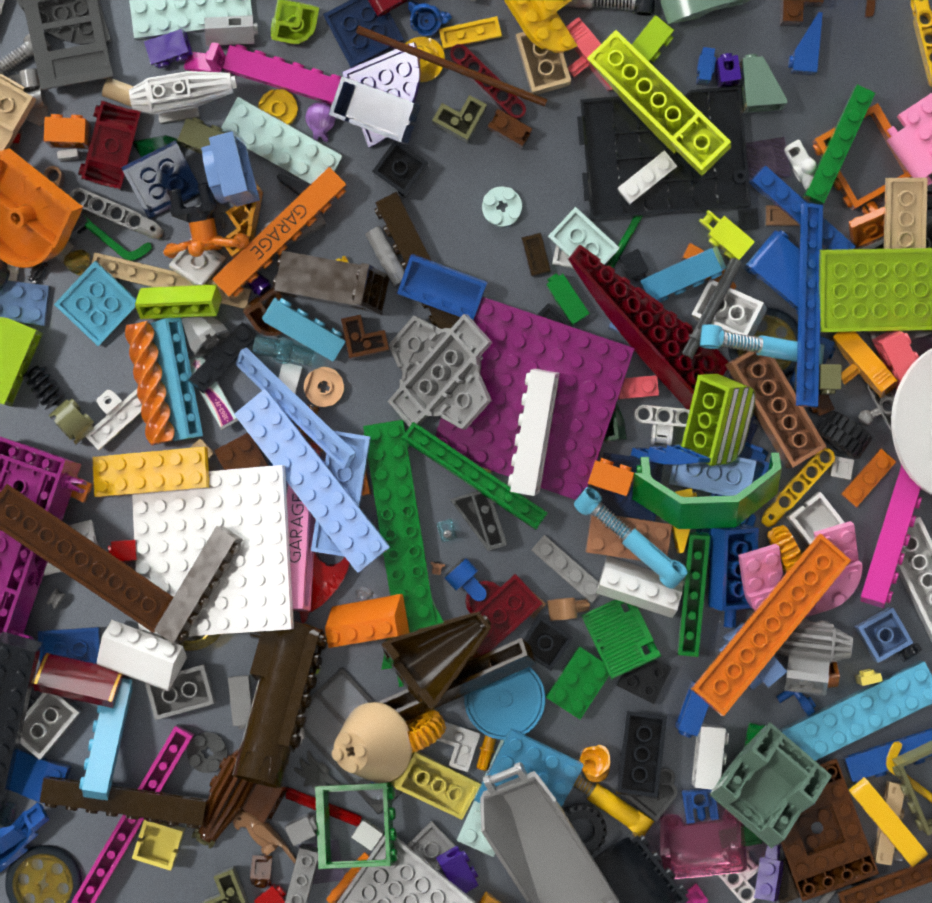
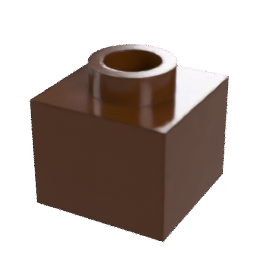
M820 394L818 395V407H809L813 414L816 413L817 417L835 409L829 395Z

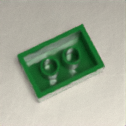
M578 645L546 694V698L581 720L609 677L603 661Z

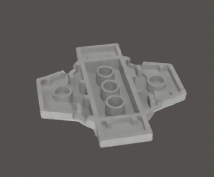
M463 314L451 329H440L418 316H413L389 343L396 364L402 370V379H399L400 388L387 402L409 427L412 422L420 426L428 416H441L460 429L466 430L492 401L481 377L480 369L481 360L483 359L481 355L493 342L467 314Z

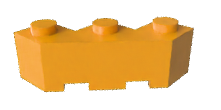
M257 183L256 187L260 201L238 207L233 206L226 211V214L237 229L224 238L233 239L238 233L246 234L249 238V243L255 238L263 191ZM225 247L233 258L243 250L237 247Z

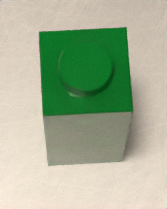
M556 273L547 279L549 283L546 284V288L572 326L590 314L563 273L561 275Z

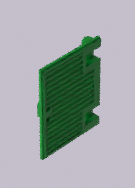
M616 599L581 615L611 680L661 657L638 607L626 603L630 611L624 613L621 605L625 604V602ZM646 645L650 651V654L647 655L642 650V647Z

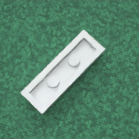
M663 151L619 186L617 190L630 205L674 170L677 165L666 151Z

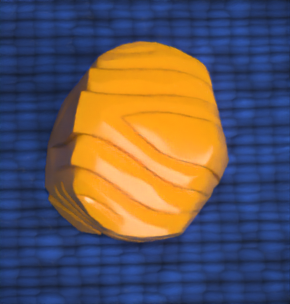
M602 745L585 748L579 760L584 765L582 772L590 782L605 780L610 769V755L607 748Z

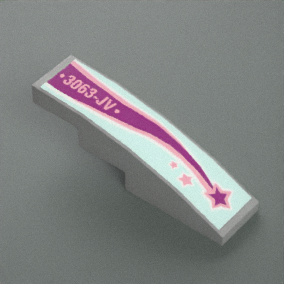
M194 355L189 358L192 375L206 361L205 357L196 358ZM218 380L204 394L200 391L221 430L239 421L234 415L235 412Z

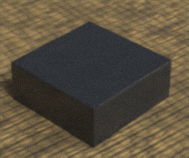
M758 209L737 210L738 228L742 231L759 229Z

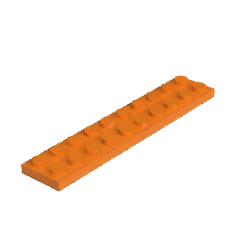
M821 533L818 534L691 690L717 713L725 716L851 560Z

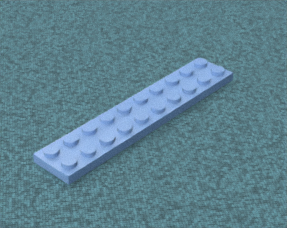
M267 389L262 390L234 414L274 466L285 465L286 482L357 573L364 570L390 548L386 540Z

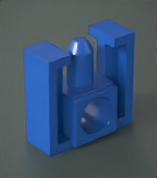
M702 48L698 58L696 74H699V76H697L696 85H709L715 68V48Z
M697 788L681 791L687 824L695 823L693 809L697 808V815L700 821H704L706 818L705 807L709 808L711 820L719 819L717 802L709 795L712 791L711 789ZM698 794L704 795V800L701 803L694 802V797Z

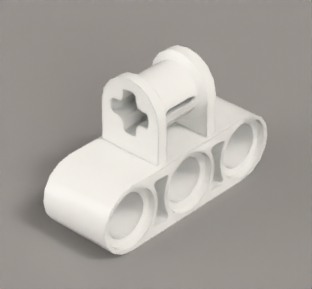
M641 405L635 410L634 418L638 423L652 425L651 445L655 443L671 445L673 427H686V424H682L679 421V414L686 413L689 415L690 410ZM640 409L648 411L649 417L647 420L639 418L638 412ZM660 411L668 413L669 419L666 422L659 420L658 414Z
M721 852L713 853L709 859L713 870L742 903H752L755 900V890L748 880L758 872L759 864H756L749 856L750 852H744L733 862ZM721 857L724 859L723 866H714V861L717 858ZM736 873L738 875L737 880L733 883L728 882L729 874ZM743 889H750L751 894L749 897H741Z

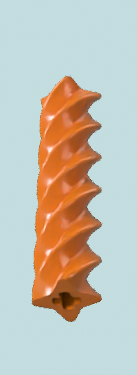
M148 321L126 325L125 337L130 345L129 356L134 364L133 376L138 384L137 396L142 404L141 416L146 423L145 435L148 442L153 446L172 442L175 431L173 425L168 421L170 407L164 401L166 388L160 381L162 368L156 362L158 348L152 342L154 329L150 323H147Z

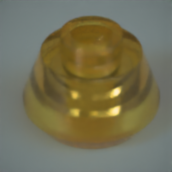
M75 250L65 256L63 263L71 273L82 275L90 266V254L85 250Z

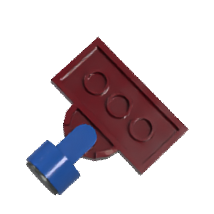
M463 558L444 575V579L455 591L461 586L466 590L465 602L470 614L479 611L482 616L486 615L491 622V630L477 650L481 656L492 651L543 603L516 574L501 587L490 581L478 582L473 577L478 570L467 558Z

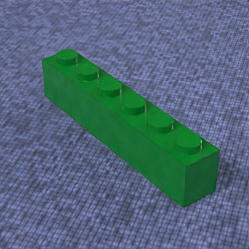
M858 84L854 87L804 193V199L820 205L825 203L875 92Z
M689 531L685 562L688 573L684 577L677 645V653L682 656H699L710 543L709 533Z

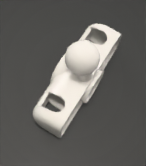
M798 139L787 145L784 151L792 165L796 178L806 190L817 168L815 160L808 156L801 141ZM796 149L798 155L792 158L789 151Z

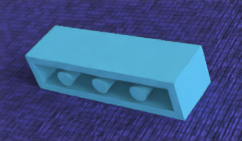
M274 297L262 317L264 322L327 359L334 361L346 342L342 337L343 333L335 328H332V330L325 327L326 323L318 318H315V320L308 317L309 313L301 308H298V310L292 308V303L286 299L281 298L279 300Z

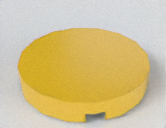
M269 90L259 101L258 108L288 125L293 124L297 118V101L286 90Z

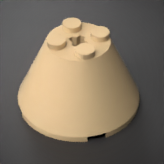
M379 702L362 704L355 708L347 717L334 742L332 758L337 761L342 769L374 783L393 781L404 773L410 763L412 747L407 733L409 731L408 726L401 715L386 704Z

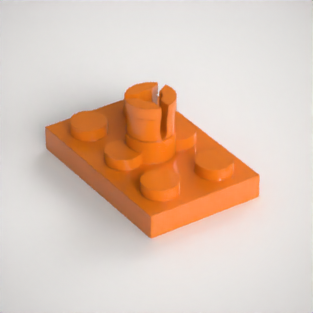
M876 202L866 203L867 207H862L864 215L848 222L852 244L859 247L884 236L885 206L878 208Z

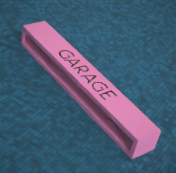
M313 448L316 451V453L320 456V451ZM287 483L293 611H311L314 552L311 551L316 519Z

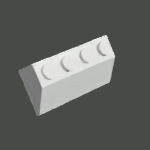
M607 556L596 593L673 618L681 599L683 580L676 588L670 589L663 585L659 575L654 571Z
M111 620L101 639L97 665L169 691L187 656L183 646L179 644H173L168 640Z

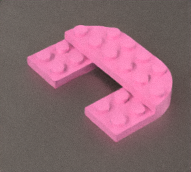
M851 521L813 532L814 539L821 533L851 561L805 617L842 605L854 593L860 582L862 563L858 558L855 526ZM777 544L738 555L744 596L754 611L783 578L780 549Z

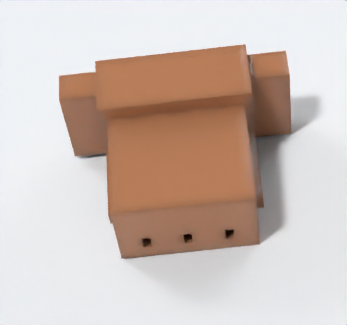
M431 562V565H433L432 574L440 575L445 564Z

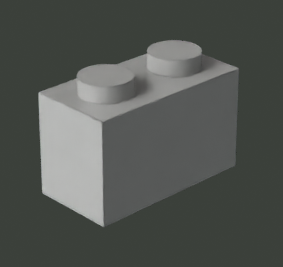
M310 812L288 822L285 826L293 846L316 836L318 829L315 815L311 816Z

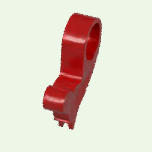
M314 552L311 611H298L300 612L302 623L307 621L310 612L325 604L339 589L351 566L346 557L337 564L327 565L319 557L318 552Z

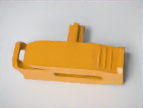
M855 331L838 332L833 336L831 341L835 342L843 357L850 364L841 374V382L844 385L859 374L880 398H883L897 386L898 380Z

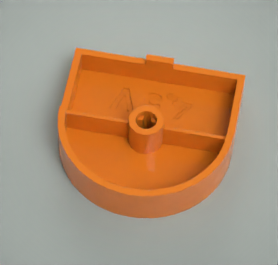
M8 148L0 151V259L15 267H32L53 259L62 252L83 206Z

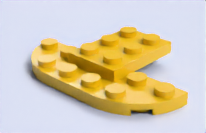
M504 0L526 36L539 48H545L553 51V53H562L578 46L557 13L559 9L572 0Z

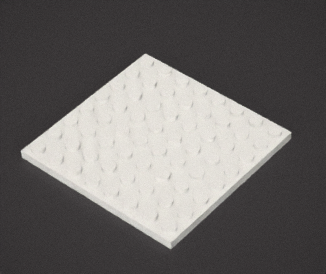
M285 465L209 471V488L132 494L134 540L137 543L136 572L173 597L216 526L225 527L243 539L240 544V551L233 556L229 569L219 579V586L210 594L209 603L202 608L198 621L188 631L189 636L294 629ZM138 623L139 630L160 638H164L157 632L152 633L151 631H149L144 626Z

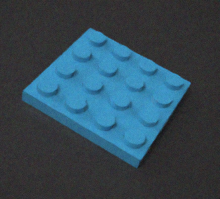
M510 729L486 776L495 775L514 767L516 763L522 762L527 774L535 771L562 807L584 765L582 762L514 729ZM516 774L512 777H509L494 784L495 786H498L513 779H516L519 776L518 774ZM484 782L481 783L474 797V801L480 803V797L483 792L488 790Z

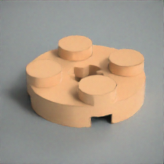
M320 367L311 371L304 381L306 397L312 404L318 407L335 405L344 393L342 377L336 370L329 367ZM323 381L328 382L327 386L330 387L328 392L326 390V393H322L321 388L318 387L320 383L323 384Z

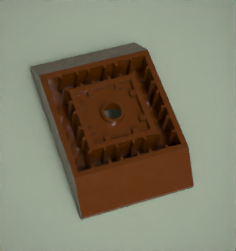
M837 758L819 764L832 775L815 804L801 812L785 840L779 843L802 902L879 874ZM815 822L822 824V830L819 833H814L811 830V826Z

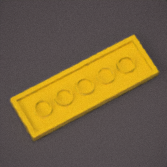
M208 447L93 457L94 497L209 488Z

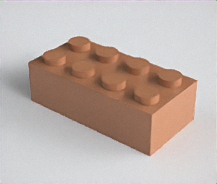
M590 515L585 552L641 561L622 544L623 541L622 538L619 539V535L613 534L614 531H611V528L608 529V526L605 527V524L599 521L600 519L597 520V516ZM617 516V519L623 520L622 523H625V526L628 525V528H631V530H634V528L668 556L672 530L671 524Z

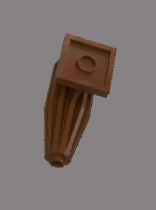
M238 750L228 756V758L224 757L219 766L221 771L218 776L215 775L209 784L211 789L209 791L205 824L200 826L198 830L201 834L200 838L209 843L211 840L216 841L241 810L257 817V820L263 824L270 823L289 786L282 783L281 788H272L236 778L232 774Z

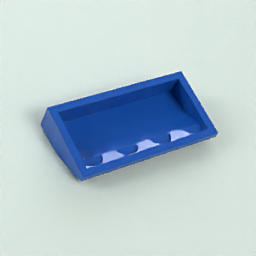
M411 254L397 294L459 317L467 314L474 320L488 282Z

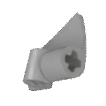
M25 69L20 71L19 74L6 76L25 87L24 92L36 99L26 120L42 127L45 117H49L44 92L40 88L37 69Z

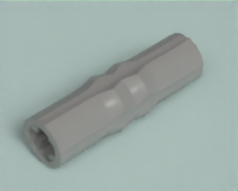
M375 227L368 231L365 236L394 287L399 286L405 270L381 227Z

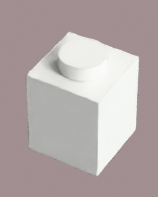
M363 818L351 838L372 851L383 838L381 837L383 831Z

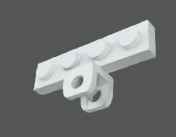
M137 389L123 402L111 390H106L97 398L98 405L107 416L93 427L94 429L85 437L98 451L141 414L142 404L138 399ZM107 399L112 400L110 404H105Z

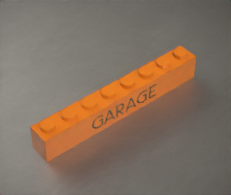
M328 167L212 280L230 298L233 296L235 298L244 291L243 286L247 282L251 284L259 276L257 273L262 268L267 269L274 262L272 260L277 254L280 256L282 251H286L288 249L287 244L291 240L295 242L303 234L301 231L306 226L311 227L317 221L316 216L320 212L323 214L327 212L332 206L330 203L335 198L339 200L347 192L345 190L347 188L346 183Z

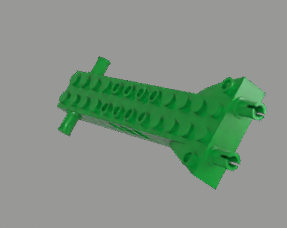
M404 420L363 426L364 436L371 437L368 461L379 530L390 546L383 553L390 596L403 594L410 633L421 628L444 623L431 595L408 451L410 446L402 440L405 434ZM385 654L381 670L392 668L391 658L387 659ZM397 676L398 687H404V684Z

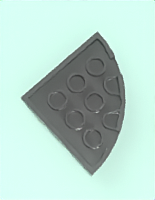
M17 0L19 6L24 11L23 1ZM51 0L38 3L42 24L90 15L87 0ZM97 0L106 43L111 42L101 4ZM91 22L44 30L49 35L66 42L83 45L95 43Z

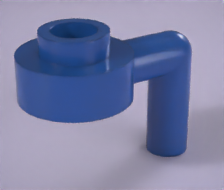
M784 691L776 696L779 703L794 695L808 717L815 713L814 708L816 705L811 697L806 698L803 693Z

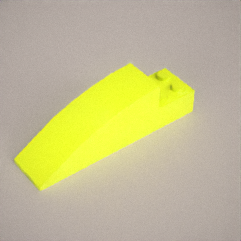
M617 30L587 58L642 122L673 153L677 151L701 176L731 148V141Z

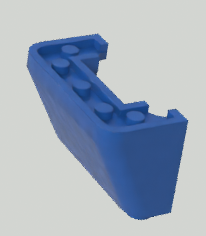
M775 230L744 265L743 269L749 274H758L756 278L762 280L789 303L792 309L795 306L797 307L795 310L798 315L800 249L788 240L789 236L785 232Z

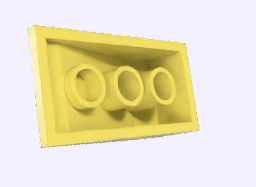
M419 751L412 753L410 763L404 773L397 779L389 782L396 789L461 820L481 785L479 782Z

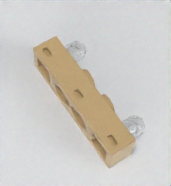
M886 780L883 800L902 821L904 817L903 801H910L908 796H904L901 791L900 785L902 783ZM878 827L873 852L875 863L892 865V861L902 862L905 858L895 849V846Z

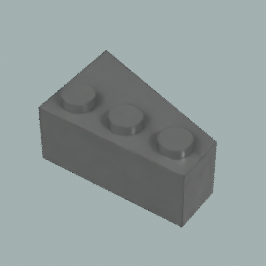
M478 491L450 499L487 551L507 545L492 500Z

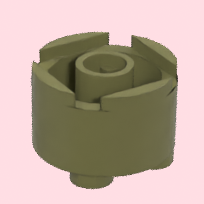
M66 399L48 416L51 420L55 417V424L70 440L74 437L73 443L77 445L94 429V421L86 413L82 415L79 412L81 410L80 406L73 399L70 401Z

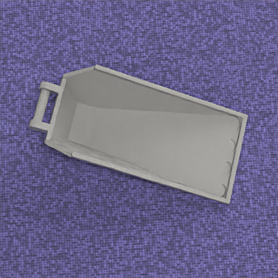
M522 762L514 764L512 768L492 776L487 775L483 777V782L488 790L484 791L480 797L481 832L527 903H619V899L556 798L535 771L527 774ZM516 774H518L519 776L516 779H513L498 786H495L494 784L509 777H512Z

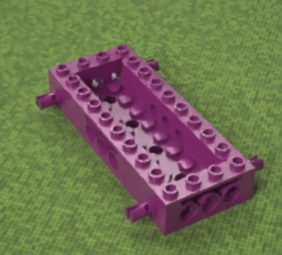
M0 437V492L6 483L17 490L18 484L23 482L24 488L20 493L62 521L72 490L79 493L85 491L77 486L78 484L87 485L86 481L77 479L81 464L32 446ZM1 530L0 634L4 631L33 640V637L23 633L48 562Z

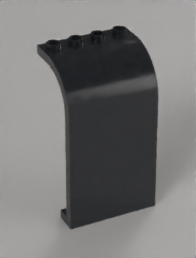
M632 832L613 843L594 858L597 866L619 899V903H686L689 901L686 896L688 891L681 883L679 885L676 884L673 880L676 876L669 867L664 869L660 863L663 861L656 851L652 853L647 846L650 843L643 834L639 837L636 832Z

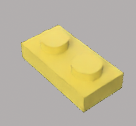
M871 668L860 670L858 675H854L856 683L862 686L883 681L881 673L871 670Z

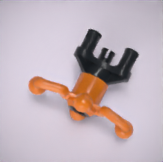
M208 182L198 184L201 202L200 205L186 208L183 205L181 188L168 191L172 207L170 209L171 216L189 223L192 240L179 244H167L163 251L165 256L174 259L179 252L188 249L191 256L200 257L204 251L220 250L223 246L237 247L239 249L247 247L249 238L244 233L236 234L233 239L217 235L213 214L214 210L217 209V202L213 197Z

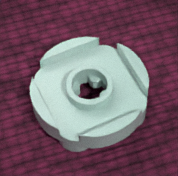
M504 186L491 189L484 196L482 203V212L485 219L497 227H508L514 224L522 210V202L519 195L512 188ZM499 202L508 205L505 208V212L496 209L499 206Z

